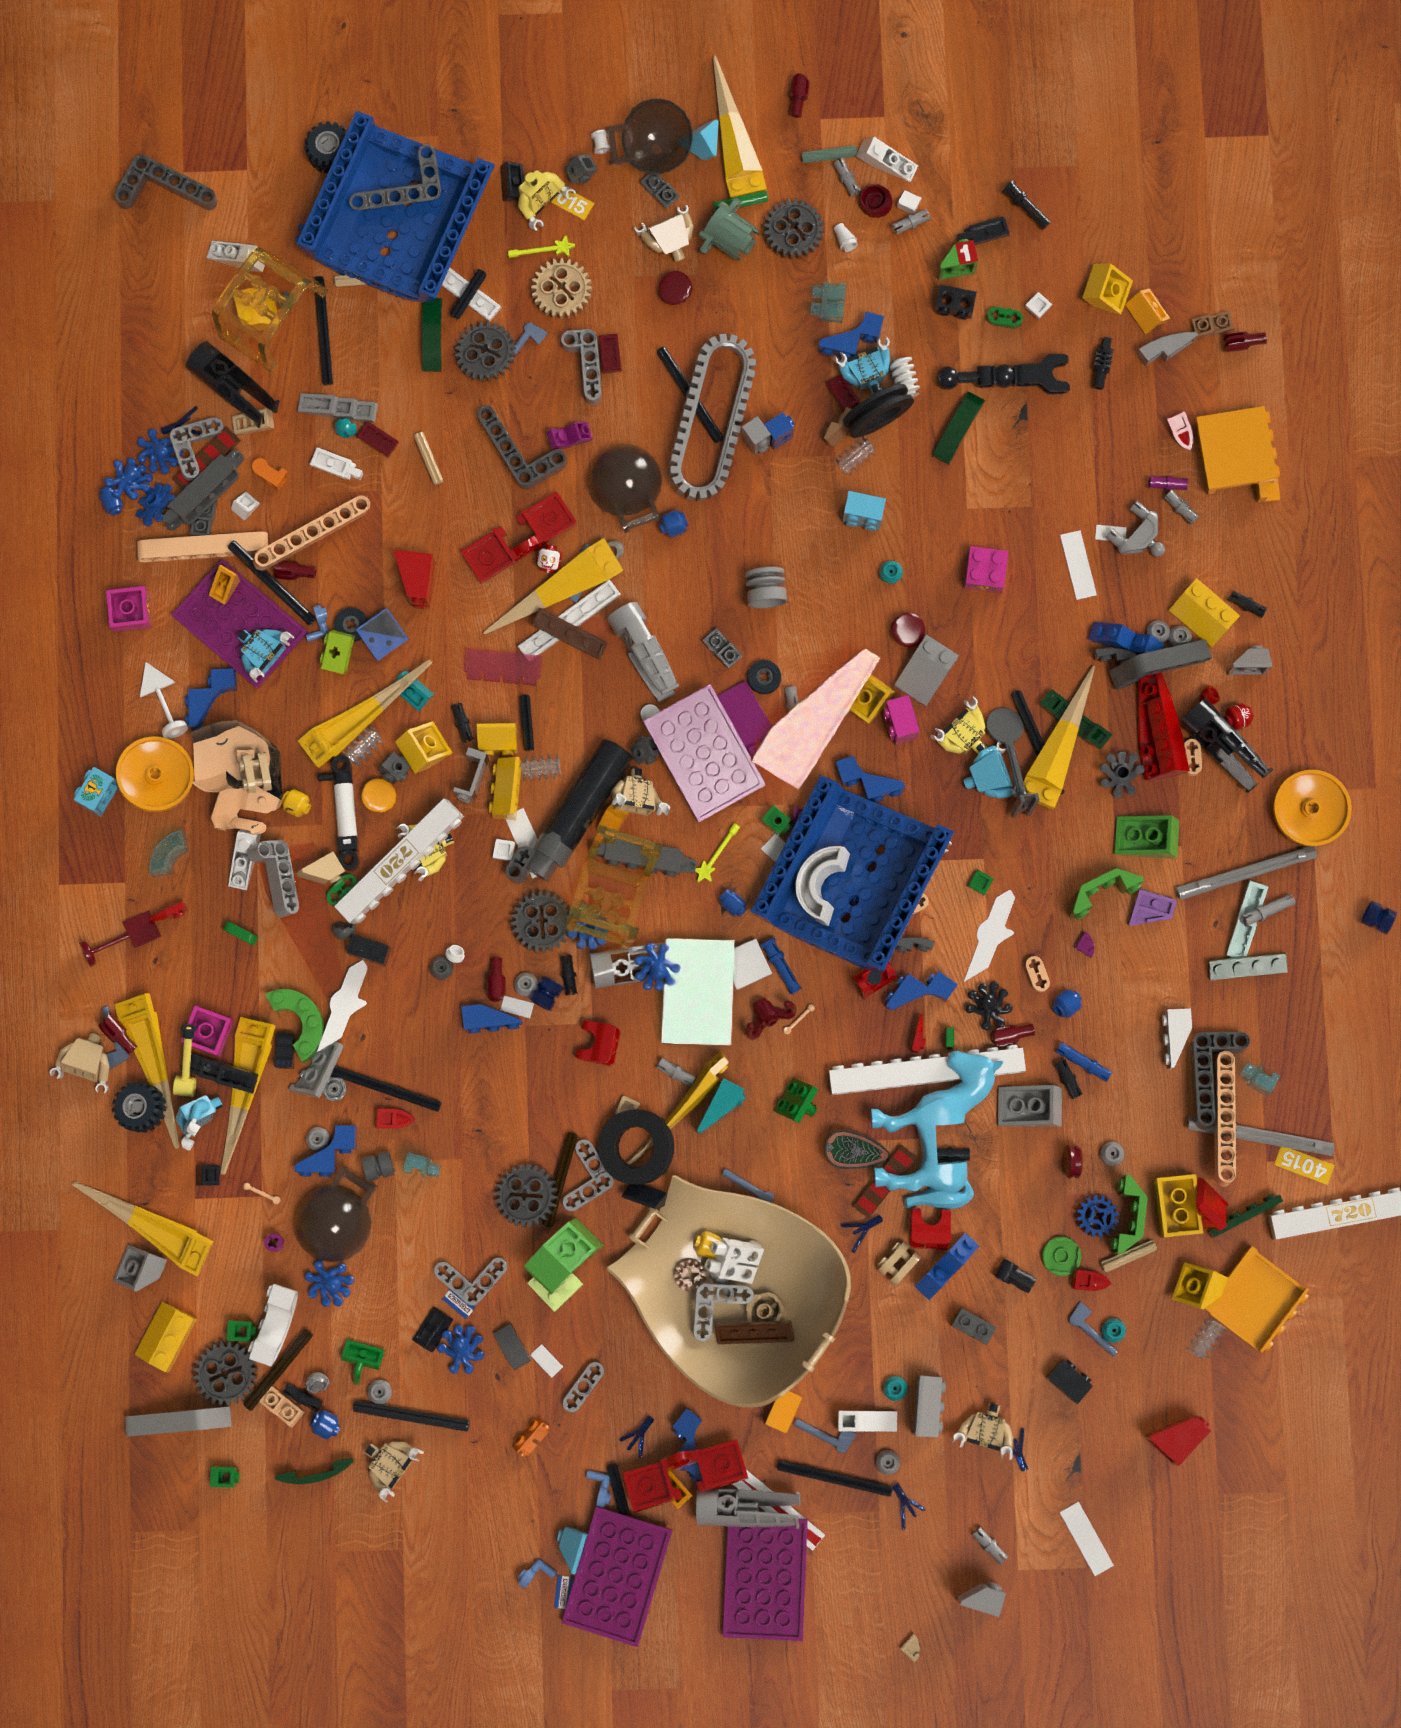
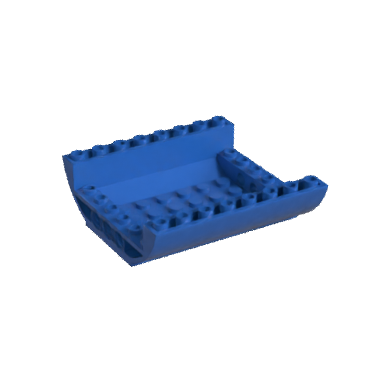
M356 111L296 244L310 257L340 275L356 278L368 286L404 300L408 299L418 302L434 301L495 164L478 157L475 164L435 149L441 185V194L437 199L414 202L410 206L400 204L355 210L350 206L349 199L356 192L410 185L413 182L423 183L418 150L423 144L377 127L374 117ZM425 147L422 149L421 154L423 157L429 158L432 156V150ZM428 166L425 168L424 173L426 176L432 177L435 174V169ZM431 185L428 187L427 192L429 195L435 196L438 193V188ZM410 189L409 196L417 198L419 196L418 189ZM392 191L390 198L393 201H398L401 195L398 191ZM375 193L372 195L371 199L375 204L382 202L380 194ZM355 196L353 198L354 205H363V198ZM394 231L398 233V236L395 239H389L388 234ZM383 248L391 250L387 256H382L380 252Z
M820 775L750 912L802 942L860 968L883 973L954 831L938 824L935 828L846 791L838 782ZM842 846L850 853L845 872L830 874L821 886L822 899L829 902L834 908L829 926H825L815 921L801 906L796 894V879L801 866L813 853L826 847ZM885 846L884 853L876 854L878 847ZM876 863V869L871 872L868 871L869 864ZM859 897L857 905H850L852 898ZM845 914H850V920L842 923V917Z

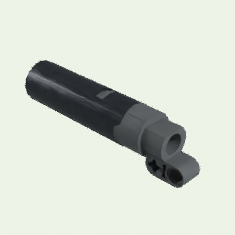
M602 739L533 848L530 849L527 846L520 847L507 865L505 873L513 883L520 884L524 882L530 872L548 882L557 867L563 868L587 829L607 801L611 790L632 762V755L618 744ZM515 870H520L518 876L512 877V873Z

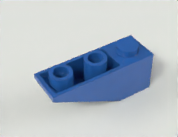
M482 1004L462 1006L464 1030L469 1031V1034L481 1033L480 1030L488 1029V1032L500 1031V1027H507L508 1030L518 1029L519 1025H523L521 1019Z

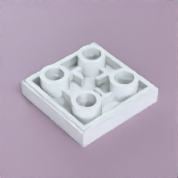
M756 939L721 954L737 990L772 975Z

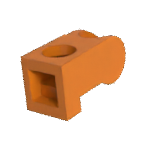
M258 458L252 463L255 475L278 491H280L290 477L288 471L281 468L278 472L270 467L265 459Z

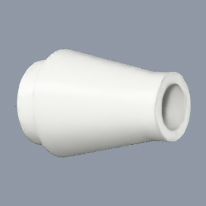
M843 223L834 227L842 250L850 252L857 247V238Z

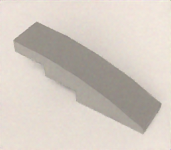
M301 393L298 406L299 413L335 419L347 418L352 421L375 422L378 409L376 402L357 401L353 398H338L335 395Z

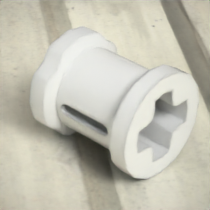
M597 130L591 133V138L594 139L595 154H604L611 150L610 145L607 143V131Z

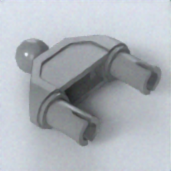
M1137 500L1130 510L1143 520L1138 529L1129 539H1125L1113 528L1105 538L1117 546L1118 552L1122 555L1142 553L1147 547H1150L1152 555L1160 557L1165 553V546L1163 543L1154 542L1158 535L1157 513L1152 510L1149 511Z

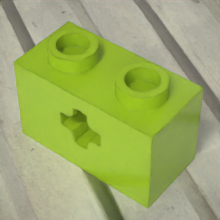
M336 630L326 634L324 639L326 649L320 657L321 669L340 674L347 673L355 635ZM337 648V651L340 652V654L336 656V653L333 651V649Z

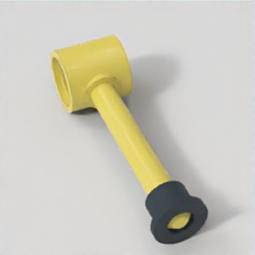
M187 1024L181 1026V1031H183L182 1037L184 1038L182 1076L176 1075L174 1095L194 1097L197 1079L190 1076L192 1039L194 1038V1032L197 1030V1027Z

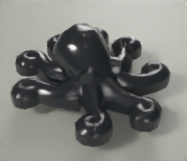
M1124 751L1117 752L1118 761H1116L1114 754H1107L1105 759L1110 762L1113 770L1106 763L1101 764L1099 769L1101 772H1106L1112 780L1101 779V786L1104 788L1116 786L1112 792L1115 798L1122 797L1120 790L1123 786L1126 787V792L1129 795L1135 794L1136 788L1131 786L1130 780H1133L1139 773H1144L1145 771L1144 766L1141 764L1135 766L1134 770L1131 771L1134 767V762L1138 760V755L1131 753L1128 756V762H1126L1127 754Z
M995 981L989 984L990 993L986 991L987 985L981 983L978 986V991L982 994L981 997H978L977 992L974 990L969 991L967 994L968 998L973 999L980 1008L973 1004H968L966 1012H974L984 1016L985 1022L981 1024L983 1030L991 1028V1018L997 1021L996 1026L998 1028L1003 1027L1005 1020L999 1015L1008 1014L1013 1010L1011 1004H1006L1004 1009L1000 1008L1004 997L1008 996V991L1001 989L998 992V999H996V989L999 987V984Z

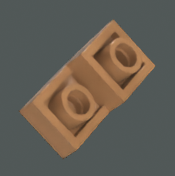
M1230 311L1212 316L1208 314L1192 319L1194 330L1198 334L1197 338L1234 330Z
M846 407L844 413L839 417V423L831 422L830 426L825 430L824 439L829 446L833 447L849 432L850 428L845 427L843 419L852 409Z

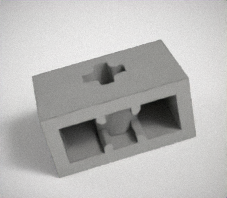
M758 416L742 426V439L754 455L757 453L762 454L769 449L771 434Z

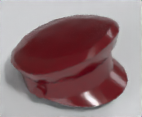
M880 184L867 186L859 197L860 209L870 217H883L892 208L893 199L891 193L886 187L880 186Z
M669 272L659 283V295L667 304L678 305L685 303L686 299L691 295L692 283L683 272Z
M904 613L896 617L892 622V634L895 641L900 645L914 647L923 641L925 626L922 619L916 614Z
M1067 1145L1062 1154V1166L1068 1179L1073 1177L1079 1178L1082 1174L1083 1155L1082 1149L1078 1146L1072 1147Z

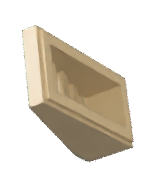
M267 408L258 410L264 416L260 428H257L256 422L251 419V427H249V418L244 414L232 416L234 434L241 435L274 429L272 411ZM240 420H243V429H241Z

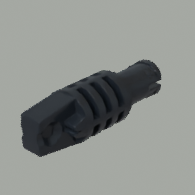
M1104 337L1101 346H1097L1093 367L1095 372L1093 388L1096 390L1104 389L1106 374L1110 372L1114 349H1111L1112 338Z

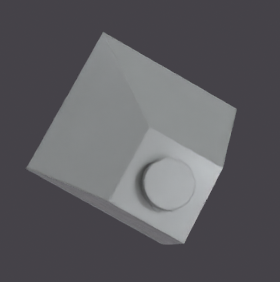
M1252 646L1251 649H1248L1232 664L1227 671V675H1266L1272 668L1269 649H1263V646Z
M128 1244L113 1281L137 1292L160 1278L167 1260Z

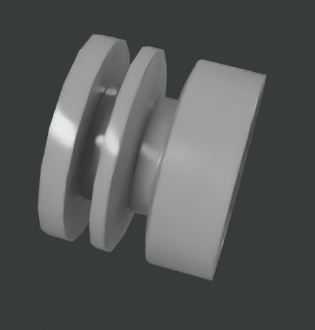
M760 567L745 572V579L748 580L746 587L752 588V590L747 592L749 607L771 608L787 603L786 588L779 587L785 583L783 568Z

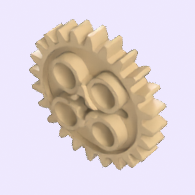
M561 258L560 263L553 259L552 265L547 261V268L540 266L541 273L535 272V276L538 279H532V283L535 284L531 286V290L535 291L532 293V298H537L535 305L540 304V311L546 309L545 315L552 312L553 318L557 314H559L560 319L563 318V314H566L568 319L570 318V313L577 316V309L583 311L582 304L588 306L586 299H591V294L588 293L592 291V287L588 286L591 284V279H587L589 277L588 272L583 273V266L578 269V262L571 265V259L567 263H564L563 258ZM560 273H565L567 275L564 279H559L557 277ZM558 285L561 288L565 287V292L562 289L558 290ZM546 286L553 287L551 291L547 292L544 290ZM573 286L580 288L577 292L570 290ZM567 294H568L570 297L574 298V300H570V299L568 298ZM562 298L565 299L566 302L564 304H558L557 300Z

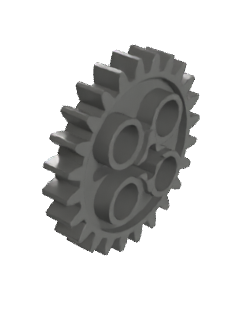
M795 198L794 203L787 199V204L780 201V207L774 205L773 209L775 212L768 211L770 217H765V222L768 224H764V229L767 230L764 232V236L768 237L766 239L767 244L772 243L771 250L777 248V255L782 251L783 258L790 254V258L793 259L794 255L797 254V257L800 259L801 253L807 257L808 250L814 252V246L819 247V241L823 240L821 234L824 233V228H822L824 221H819L822 215H816L817 208L811 210L812 203L805 206V200H802L799 204L797 198ZM796 213L800 217L797 219H793L790 217V215ZM778 225H783L785 229L780 231L776 229V227ZM804 227H810L812 231L807 233L804 232L802 229ZM790 239H796L798 242L796 244H790L788 241Z
M482 321L479 327L473 324V330L466 328L467 334L461 333L463 340H457L460 346L455 347L456 352H458L455 354V357L459 359L457 364L462 366L460 368L461 371L466 372L467 377L472 375L474 381L480 377L481 382L484 381L485 377L491 382L492 376L498 380L499 373L504 376L503 370H510L508 363L514 364L511 357L516 356V353L512 351L516 349V346L512 344L514 340L513 337H510L509 331L505 332L503 326L498 329L497 323L491 327L490 321L487 322L486 326L483 325ZM481 337L485 338L481 343L476 342ZM496 344H502L499 349H494ZM477 354L476 359H469L471 355ZM491 360L495 361L492 366L486 365Z
M541 890L538 896L532 892V898L530 899L525 895L526 902L519 900L518 902L521 907H514V910L518 913L511 915L512 918L516 919V921L511 922V925L517 927L512 932L519 933L516 940L523 939L521 946L528 944L529 951L532 947H535V953H538L539 948H542L544 954L546 953V948H549L551 952H553V946L560 949L559 942L567 943L564 937L567 936V930H572L573 927L569 923L573 922L574 919L568 918V911H566L569 904L562 905L564 898L556 900L557 894L555 893L550 897L549 891H547L545 896ZM540 905H543L544 919L548 921L544 923V939L541 937V925L537 923L541 920ZM550 907L556 908V915L548 916L546 914L547 909ZM529 909H536L538 912L535 917L530 918L527 916ZM551 926L557 927V934L549 935L547 933L548 928ZM533 927L539 930L538 935L535 937L528 935L529 929Z
M527 1163L525 1169L523 1164H519V1170L513 1166V1173L506 1171L507 1178L500 1177L503 1184L496 1185L501 1189L495 1192L496 1195L500 1196L495 1202L501 1203V1206L497 1209L500 1211L504 1210L501 1216H509L507 1222L511 1223L514 1220L515 1226H519L521 1223V1226L526 1228L528 1223L530 1227H534V1221L541 1225V1218L548 1220L546 1214H553L550 1208L557 1206L553 1203V1200L558 1199V1197L554 1196L553 1193L557 1192L558 1189L552 1188L556 1182L549 1181L552 1175H544L546 1170L542 1168L539 1171V1166L537 1165L532 1169V1165ZM517 1180H520L522 1184L519 1190H516L514 1187ZM539 1181L541 1187L535 1192L533 1185ZM510 1193L543 1195V1198L510 1196ZM518 1199L520 1206L515 1210L513 1202ZM534 1201L539 1203L536 1211L532 1210V1203Z
M222 1341L219 1348L214 1343L213 1350L208 1347L205 1348L207 1354L200 1353L203 1360L196 1361L200 1366L193 1369L198 1372V1375L194 1376L193 1379H199L195 1387L201 1386L202 1389L199 1391V1394L206 1393L205 1400L212 1397V1404L219 1400V1406H222L224 1401H226L228 1406H231V1400L238 1404V1397L245 1400L244 1393H252L249 1386H256L252 1382V1379H258L257 1376L253 1375V1372L257 1371L258 1368H252L256 1361L249 1360L251 1353L245 1354L246 1347L239 1350V1343L232 1347V1342L229 1341L226 1347L224 1341ZM229 1355H233L236 1358V1363L233 1366L227 1364L226 1360ZM211 1363H215L218 1367L214 1374H211L208 1370V1366ZM242 1366V1369L228 1374V1378L220 1377L212 1382L209 1381L211 1377L222 1374L224 1372L223 1369L231 1370ZM237 1373L243 1376V1382L240 1385L234 1382V1376ZM218 1381H222L225 1385L222 1392H218L215 1388Z

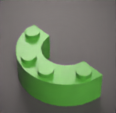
M279 989L266 993L265 995L276 1013L291 1011L301 1018L303 1025L302 1034L293 1046L304 1064L307 1063L316 1054L325 1031V1023L321 1011L311 999L295 990Z

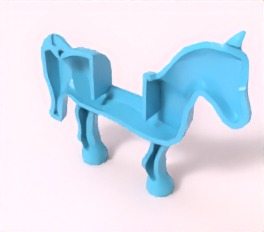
M953 1051L947 1057L946 1062L948 1067L959 1075L961 1083L947 1090L935 1091L924 1095L914 1109L900 1116H888L879 1109H871L872 1129L883 1127L888 1132H896L905 1126L915 1125L920 1138L923 1156L919 1170L908 1175H895L887 1173L884 1168H874L875 1187L885 1186L889 1191L905 1189L916 1192L923 1186H928L929 1188L922 1192L904 1197L906 1209L916 1205H927L939 1209H956L966 1205L974 1196L972 1186L967 1179V1161L938 1163L936 1125L964 1123L966 1113L989 1094L994 1084L995 1071L1003 1065V1061L992 1062L985 1056Z

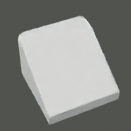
M904 191L897 203V208L914 215L922 198Z
M245 491L233 501L231 510L243 520H246L260 503Z

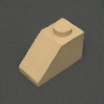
M331 852L301 869L296 874L300 878L325 884L330 881L333 884L341 879L340 875L345 870L335 853Z

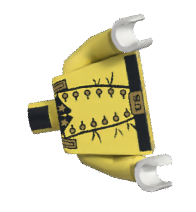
M537 170L534 173H528L525 181L519 186L518 207L525 218L530 220L529 227L532 230L538 231L535 227L536 223L543 227V222L535 219L534 216L541 212L560 193L559 190H562V195L568 200H571L567 195L568 192L571 191L574 194L576 192L572 188L565 186V183L556 174L549 172L541 173Z
M971 695L972 702L970 704L967 700L963 701L969 709L966 708L944 730L935 728L938 732L937 737L930 735L931 739L937 740L948 752L966 754L972 748L978 754L981 750L987 748L980 741L985 734L983 715L977 705V699Z
M400 824L396 829L400 828L403 833L397 836L400 838L405 836L416 825L407 826L406 824ZM450 832L447 833L448 837L443 842H438L433 847L434 851L430 855L424 856L420 860L419 868L414 872V874L420 873L422 875L418 879L419 881H422L426 876L438 872L444 864L445 857L448 856L444 847L454 843Z

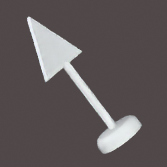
M146 662L140 698L156 691L169 721V724L162 729V735L167 739L176 738L188 730V725L185 721H173L160 690L176 682Z

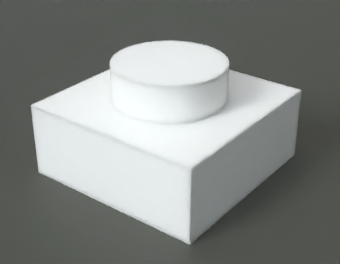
M1038 292L1026 304L1025 308L1039 320L1052 307V304Z
M496 839L493 859L511 861L515 842Z

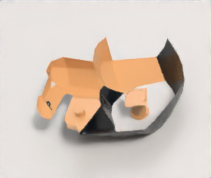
M238 720L220 721L191 732L194 745L195 781L193 784L205 792H219L211 816L214 827L224 831L233 828L249 830L251 834L265 832L267 825L258 821L238 818L237 813L240 809L269 813L281 806L280 750L256 730ZM228 738L227 742H226L224 745H217V744H216V743H223V742ZM265 752L272 790L263 791L262 786H256L255 793H248L247 790H243L242 779L245 777L244 771L240 772L239 760H242L243 755H250L251 760H256L257 753ZM259 767L253 768L255 779L260 778Z

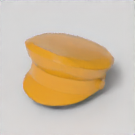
M373 779L365 784L361 792V799L369 810L373 812H386L395 804L396 792L394 787L386 780Z

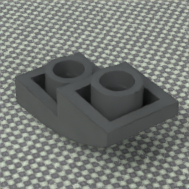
M655 170L651 171L640 181V184L665 209L680 197L668 182L666 183Z
M217 501L192 523L191 535H210Z
M717 628L701 640L728 669L742 657V654Z
M1118 648L1096 649L1093 653L1095 661L1107 662L1114 657L1115 664H1122L1136 656L1134 652Z
M901 938L895 950L906 954L907 951L911 952L913 945H915L917 950L927 952V950H932L935 941L923 938Z
M509 1324L494 1333L498 1344L514 1370L532 1361L513 1325Z

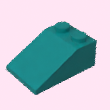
M723 1078L697 1130V1134L702 1135L734 1111L737 1105L741 1107L746 1097L743 1094L744 1088Z

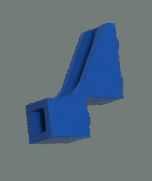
M866 312L862 323L855 330L821 339L818 352L825 356H840V359H842L840 352L845 354L847 358L855 356L860 339L870 344L877 343L884 316Z
M1094 622L1088 640L1094 643L1128 650L1136 653V655L1161 650L1164 646V643L1152 635L1137 634L1123 624Z
M234 668L211 669V675H208V686L211 688L188 689V695L185 696L186 707H189V714H186V723L192 731L201 728L218 696L226 692L237 691V676Z
M855 756L836 761L835 763L842 786L853 787L858 785V781H861L866 799L872 802H881L884 800L883 797L891 796V798L900 796L902 791L905 790L904 783L900 780L865 773L858 766Z
M939 971L936 975L932 973L926 982L929 984L928 987L910 974L906 978L902 975L896 984L899 988L895 993L891 991L885 1000L887 1002L886 1008L895 1010L925 995L935 996L946 1002L958 984Z
M335 1125V1135L331 1144L327 1148L295 1165V1172L300 1173L301 1177H311V1173H319V1177H331V1173H336L337 1150H339L340 1154H351V1150H356L357 1127Z
M964 1233L922 1277L915 1287L930 1300L964 1265L979 1245L969 1235Z
M688 1408L672 1426L675 1429L673 1433L681 1440L684 1437L687 1439L678 1452L697 1449L694 1436L702 1419ZM698 1463L679 1468L682 1471L684 1469L688 1470L691 1473L689 1477L696 1483L703 1480Z

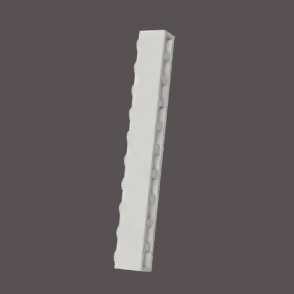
M1018 1045L1006 1046V1050H999L998 1047L987 1048V1052L979 1053V1049L967 1051L968 1054L985 1056L992 1062L1003 1061V1065L995 1071V1076L1024 1073L1026 1071L1023 1048H1018ZM940 1054L929 1055V1059L922 1060L921 1056L911 1057L910 1061L902 1062V1059L890 1060L889 1064L875 1061L871 1062V1066H863V1063L852 1064V1068L844 1069V1066H834L828 1072L831 1095L961 1079L957 1073L948 1067L947 1057H941Z

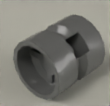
M389 1151L378 1153L377 1157L370 1155L362 1158L363 1169L368 1182L378 1180L381 1175L384 1178L395 1175Z

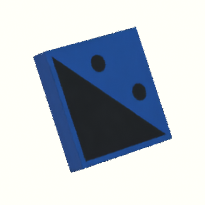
M387 608L355 629L377 661L408 640V637Z

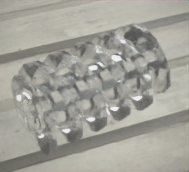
M862 435V440H856L857 445H850L851 450L846 449L845 455L841 453L839 459H834L835 465L843 474L848 473L852 476L851 469L853 468L858 471V463L864 466L863 459L869 461V453L873 456L876 455L874 447L865 436Z
M368 725L370 731L365 729L362 731L364 737L361 735L357 736L359 742L353 740V747L346 746L348 753L341 751L354 765L361 766L360 759L367 761L365 754L372 756L373 754L370 749L378 750L376 743L383 745L382 737L370 725Z
M558 754L555 755L554 760H552L550 755H548L547 760H544L543 756L540 755L539 761L536 760L535 756H532L530 762L528 757L525 756L524 761L521 762L522 780L525 781L527 775L530 780H533L534 775L540 780L542 774L545 779L549 778V774L552 775L553 779H556L557 773H559L561 778V765Z
M1212 1318L1210 1320H1203L1206 1327L1199 1326V1330L1202 1333L1196 1332L1194 1334L1198 1340H1190L1193 1347L1186 1346L1187 1351L1204 1361L1203 1357H1210L1207 1350L1214 1351L1211 1344H1219L1215 1338H1223L1220 1331L1227 1332L1223 1325Z

